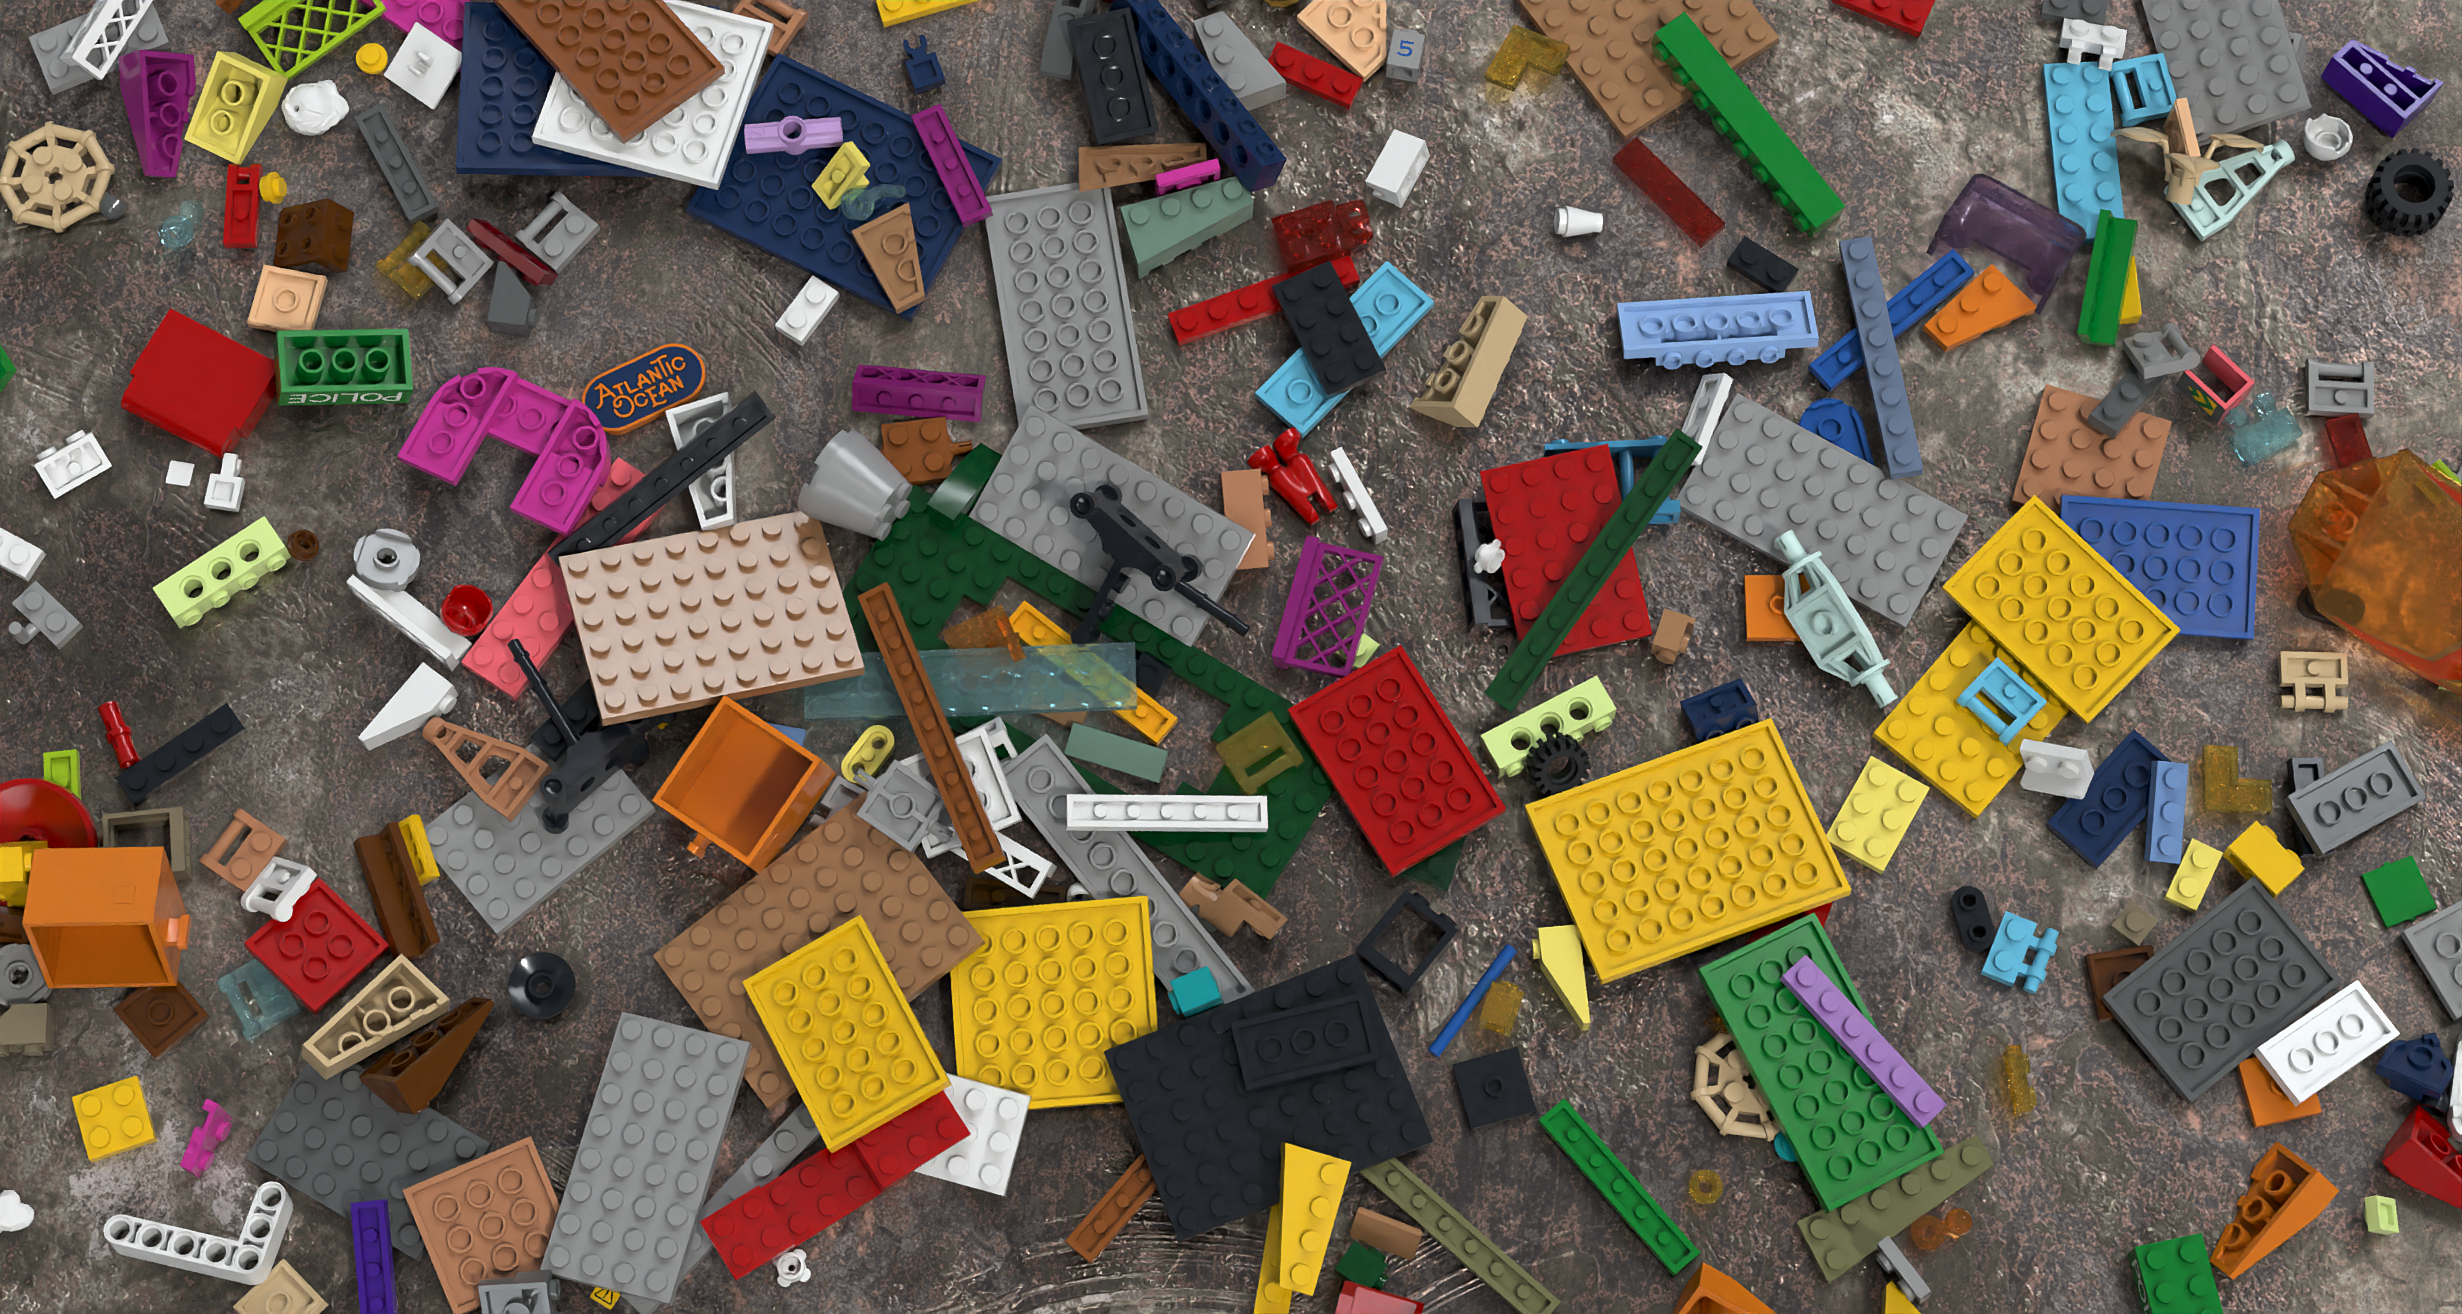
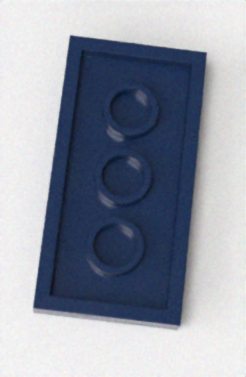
M2133 729L2094 771L2085 797L2081 800L2069 798L2047 822L2046 827L2097 870L2147 816L2152 761H2172Z

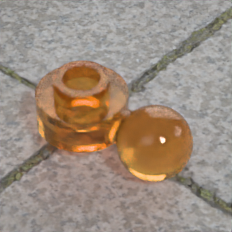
M1962 1208L1951 1210L1945 1220L1942 1221L1935 1216L1924 1215L1913 1223L1911 1238L1919 1249L1933 1251L1943 1244L1947 1233L1957 1236L1967 1234L1972 1228L1973 1220L1970 1213ZM1924 1227H1932L1935 1230V1235L1932 1238H1925L1921 1232Z

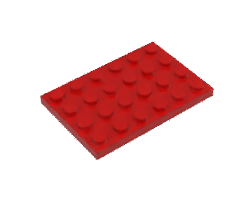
M1608 444L1488 469L1479 473L1494 540L1498 539L1501 541L1499 548L1505 552V558L1501 562V570L1519 644L1622 503ZM1633 547L1626 553L1551 658L1653 635Z
M1402 645L1292 706L1287 711V714L1391 878L1506 812L1503 802Z

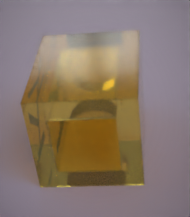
M1492 981L1478 1027L1510 1037L1524 997V992L1519 991V986L1508 981H1500V983Z

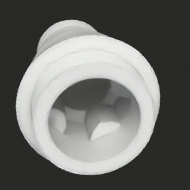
M1566 205L1563 208H1557L1555 211L1554 231L1556 234H1562L1563 237L1602 231V213H1593Z

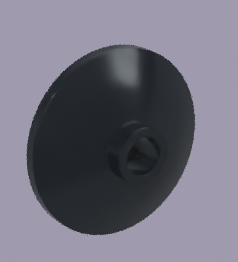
M547 952L534 953L520 960L513 968L508 980V992L514 1006L524 1015L536 1019L550 1018L561 1013L572 1001L576 989V980L570 965L560 956ZM541 984H549L548 992L544 994L538 992V987Z

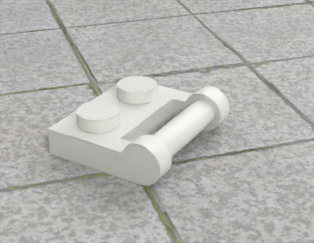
M274 856L243 894L241 906L250 912L261 911L270 914L273 919L280 922L288 921L293 913L292 906L299 897L309 890L311 882L317 874L308 866ZM266 892L279 895L275 901L263 898Z

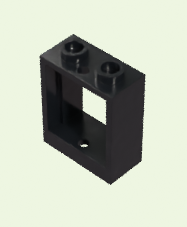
M1405 889L1356 948L1355 953H1357L1362 965L1404 998L1408 999L1456 941L1458 930L1455 928L1457 926L1456 923L1448 915L1442 912L1438 915L1430 909V903L1421 894L1414 892L1412 895ZM1406 906L1443 934L1442 938L1410 976L1373 948L1374 944Z

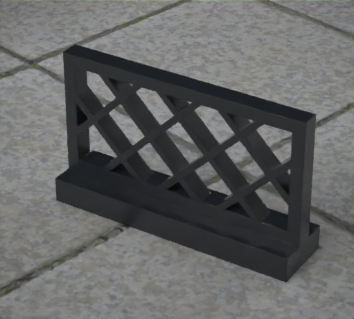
M1458 499L1452 509L1468 634L1482 633L1484 629L1515 628L1513 619H1510L1512 613L1509 601L1500 595L1506 588L1505 583L1496 592L1486 583L1485 576L1488 574L1486 570L1484 571L1483 569L1481 573L1474 571V566L1477 563L1475 560L1476 551L1486 539H1489L1491 542L1494 541L1492 527L1489 530L1486 529L1477 519V512L1488 511L1486 502ZM1479 532L1484 535L1481 540ZM1500 567L1496 571V573L1503 578L1502 570ZM1488 594L1492 597L1490 601L1488 600ZM1495 600L1510 611L1505 619L1491 620L1490 606Z

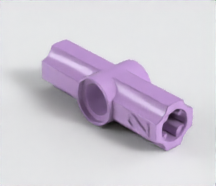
M788 116L781 120V122L746 124L744 129L747 154L785 151L791 155H798L807 149L840 147L843 145L841 117L802 120L797 116ZM792 132L801 133V135L798 138H787V136Z

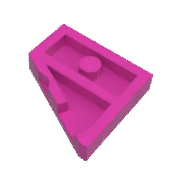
M206 1099L202 1107L209 1114L201 1127L196 1126L194 1128L189 1145L180 1163V1166L187 1173L197 1178L200 1177L203 1171L206 1172L211 1167L215 1158L213 1152L219 1141L223 1142L227 1138L232 1127L230 1123L232 1117L219 1104L209 1099Z

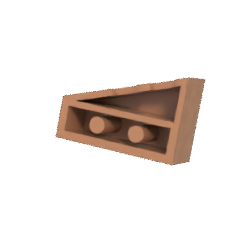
M1261 469L1221 472L1220 481L1222 484L1224 516L1256 534L1237 570L1269 567L1268 561L1274 560L1273 540L1267 541L1266 528L1272 527L1270 508H1264L1263 495H1269L1267 475H1261Z

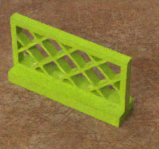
M263 0L238 18V20L252 36L274 70L288 77V82L388 11V9L381 0H372L377 7L366 15L356 13L358 0H352L350 12L334 10L336 0L329 1L328 9L313 6L314 0H307V5L302 4L306 0ZM295 8L306 10L303 27L287 25L289 12ZM312 11L327 13L324 30L309 28ZM333 14L349 17L346 30L341 33L330 32ZM268 27L280 28L277 45L265 44L259 34ZM286 29L301 31L299 49L283 46ZM307 33L323 35L322 45L315 52L305 50ZM329 36L334 37L332 40L328 42ZM270 49L276 50L275 57ZM282 51L298 53L296 65L285 72L280 65ZM303 55H309L303 60Z

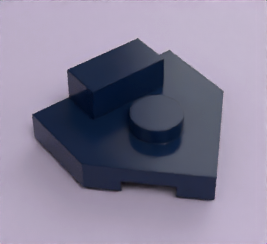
M2433 1032L2424 1034L2422 1038L2405 1042L2402 1039L2390 1042L2376 1067L2375 1073L2391 1080L2390 1089L2418 1101H2422L2424 1095L2440 1100L2453 1076L2454 1068L2450 1060L2445 1057L2440 1047V1041L2436 1033Z

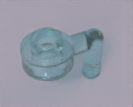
M878 184L870 190L850 188L842 196L841 209L848 219L865 220L871 216L875 201L882 197L902 198L906 190L902 185Z

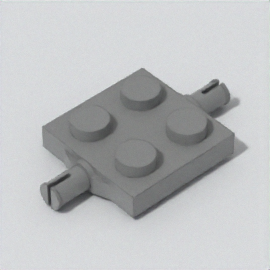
M895 759L887 771L877 779L861 768L857 771L867 781L856 774L853 781L869 790L866 801L856 814L858 817L912 854L922 839L930 833L945 844L950 841L948 837L940 832H944L951 838L954 834V831L938 822L940 814L945 808V803L938 788Z

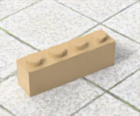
M1481 296L1459 330L1462 334L1461 338L1452 346H1449L1443 354L1446 361L1437 375L1434 373L1430 374L1425 382L1428 388L1421 399L1415 397L1409 407L1455 427L1478 428L1528 316L1505 296Z

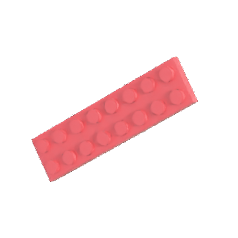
M618 457L610 467L604 487L598 486L573 531L642 479L645 474ZM665 505L611 547L637 542ZM559 534L461 661L464 667L515 701L530 682L519 664L514 661V656L507 644L513 639H519L524 649L529 652L530 659L539 671L575 624L560 568L548 555L550 549L566 538L562 534Z

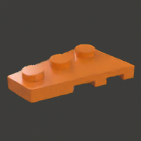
M1991 264L1924 325L1923 331L1946 352L1980 337L1981 334L1989 330L2008 325L2012 320L2021 316L2031 315L2037 311L2038 307Z

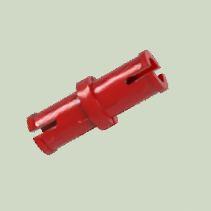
M109 701L100 705L97 710L107 732L105 738L108 744L112 745L120 768L128 769L141 761L131 738L133 732L130 726L126 725L117 701Z

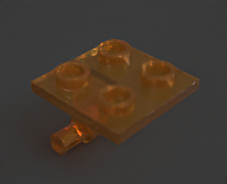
M1002 604L942 631L969 691L1029 664L1018 640L1021 638L1019 632L1014 631Z

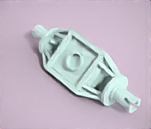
M1793 530L1781 535L1775 540V543L1778 544L1790 564L1789 569L1782 574L1785 580L1784 613L1817 666L1830 674L1848 681L1852 687L1859 683L1862 685L1866 684L1880 709L1896 700L1898 696L1895 695L1882 674L1884 672L1883 669L1891 664L1889 659L1883 660L1865 623L1835 576L1821 561L1820 558L1823 556L1821 551L1812 555L1806 554L1794 535ZM1802 571L1811 587L1803 595L1801 594L1798 573ZM1853 655L1864 670L1859 673L1843 660Z

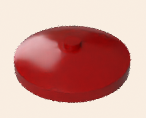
M20 778L0 784V844L6 842L47 841L48 848L51 849L98 848L97 832L91 814L83 802L66 787L42 778ZM0 900V906L8 907V901Z

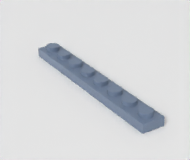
M1869 236L1839 241L1840 256L1890 480L1922 475L1923 465L1872 238Z

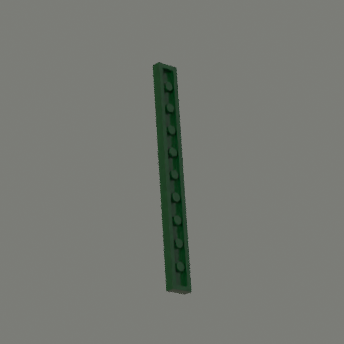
M1676 428L1484 692L1485 696L1511 714L1695 460L1703 446Z

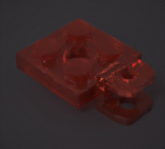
M1332 200L1271 218L1289 274L1321 265L1327 261L1351 256L1350 248L1363 245L1374 237L1370 226V217L1362 200H1353L1334 206ZM1354 211L1361 213L1359 216L1349 217ZM1361 228L1364 229V231L1361 234L1353 233V231ZM1309 233H1316L1314 240L1309 241L1304 236Z

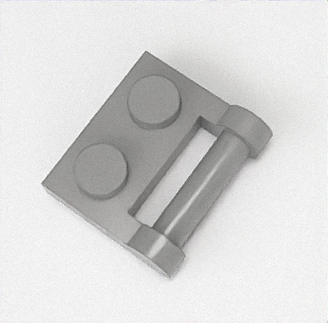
M556 191L550 197L551 202L524 230L520 229L513 237L525 250L559 274L599 232L600 227L599 224L572 204L561 192ZM560 210L567 214L539 244L533 240Z
M445 218L407 258V261L413 267L417 265L448 295L446 298L453 305L463 298L494 263L448 218ZM431 250L463 279L459 285L456 286L426 257Z
M2174 323L2164 325L2161 331L2137 333L2133 337L2123 339V351L2144 379L2193 369L2200 362V355L2194 348L2187 345L2182 338L2181 330ZM2172 345L2178 355L2172 357L2164 346Z
M2306 359V415L2373 417V362H2362L2359 365L2318 362V359ZM2318 375L2359 377L2361 383L2319 380Z

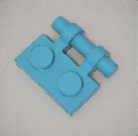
M2005 911L1982 968L1981 975L2011 987L2018 975L2026 979L2023 990L2036 994L2039 983H2044L2047 975L2045 968L2048 960L2056 952L2057 945L2055 942L2059 932L2052 928H2046L2043 938H2037L2033 936L2037 923ZM2028 948L2037 952L2032 965L2022 963Z

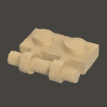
M2280 651L2278 654L2279 687L2293 688V695H2280V708H2292L2293 712H2304L2305 709H2322L2324 713H2334L2335 709H2348V697L2336 696L2335 688H2346L2348 686L2347 653ZM2305 687L2322 688L2323 695L2306 696Z

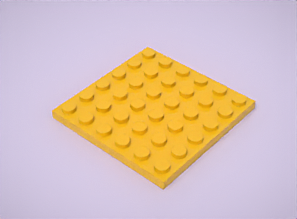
M1148 896L962 912L984 940L985 944L950 970L957 1076L1032 1096L1028 1110L1123 1102L1104 1056V1051L1159 1030Z

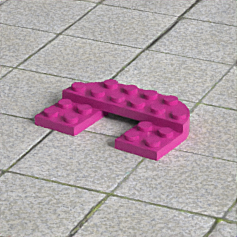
M477 368L478 372L464 377H461L459 374L446 382L429 401L397 455L398 459L407 465L457 486L485 436L492 437L538 458L510 506L511 511L566 537L570 535L598 486L604 487L610 472L611 449L604 429L596 415L577 399L573 398L570 401L523 380L517 372L504 368Z

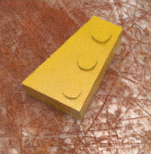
M47 841L6 842L0 844V900L8 901V907L25 908L34 849H51L48 848Z

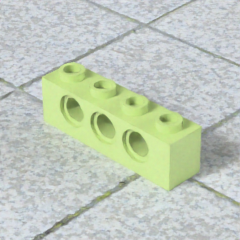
M263 516L153 587V590L179 628L185 625L190 626L198 622L203 614L211 608H218L226 604L231 596L239 590H246L254 586L262 575L283 567L291 555L266 517ZM259 552L258 557L254 561H245L249 553ZM231 570L230 575L226 579H217L221 571ZM203 588L201 595L196 598H189L192 590Z
M1595 676L1482 734L1479 745L1498 778L1506 774L1508 777H1512L1525 769V764H1527L1525 761L1526 756H1532L1529 752L1531 746L1537 749L1539 745L1536 741L1539 738L1543 742L1547 741L1546 734L1541 731L1543 725L1552 724L1564 736L1569 734L1574 740L1576 739L1577 742H1580L1584 738L1583 734L1593 729L1595 732H1599L1609 727L1613 723L1612 719L1615 717L1616 707L1598 676ZM1574 709H1580L1586 713L1587 717L1583 720H1575L1571 717L1570 712ZM1516 739H1523L1529 744V747L1525 750H1517L1511 743Z

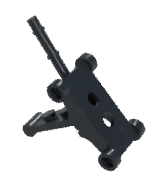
M1107 483L1096 488L1095 492L1083 491L1072 497L1070 500L1072 514L1077 518L1087 519L1101 538L1102 550L1107 555L1111 554V557L1115 560L1081 627L1075 629L1071 634L1073 645L1083 648L1098 641L1100 638L1099 628L1103 621L1107 622L1116 608L1113 603L1118 594H1122L1131 580L1129 574L1133 568L1139 569L1151 577L1153 586L1159 591L1165 592L1174 589L1196 604L1197 608L1203 609L1225 624L1226 628H1231L1242 637L1246 635L1250 625L1239 619L1237 614H1232L1210 599L1206 593L1203 594L1187 583L1197 579L1202 573L1203 566L1199 558L1190 554L1181 557L1121 503L1122 493L1118 486Z

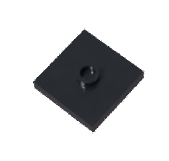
M1518 1047L1452 1064L1471 1131L1537 1112Z

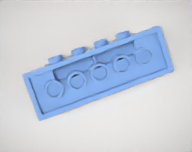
M1810 291L1617 303V317L1624 359L1654 357L1656 366L1664 365L1665 368L1670 370L1677 369L1682 364L1696 363L1699 367H1709L1714 362L1728 361L1732 365H1741L1747 360L1761 359L1764 363H1773L1779 358H1785V349L1818 347L1819 337Z

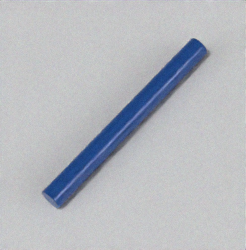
M1508 944L1504 946L1428 1048V1052L1431 1055L1439 1058L1517 953L1512 946Z

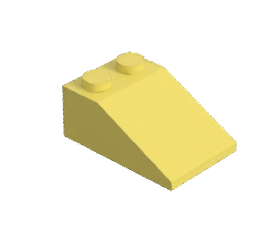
M217 51L184 139L235 164L241 165L276 110L288 77L235 52Z

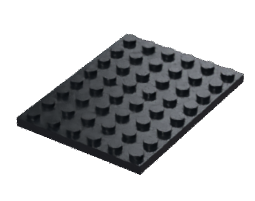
M1357 953L1104 1051V1056L1178 1243L1279 1204L1281 1142L1352 1162L1348 1176L1433 1143ZM1364 993L1380 1058L1378 1061L1246 1091L1230 1023Z

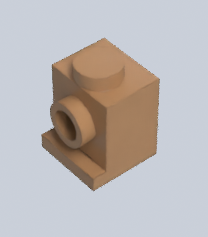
M1665 608L1652 643L1650 654L1655 655V658L1663 663L1674 664L1678 652L1685 654L1691 636L1689 634H1692L1696 618Z

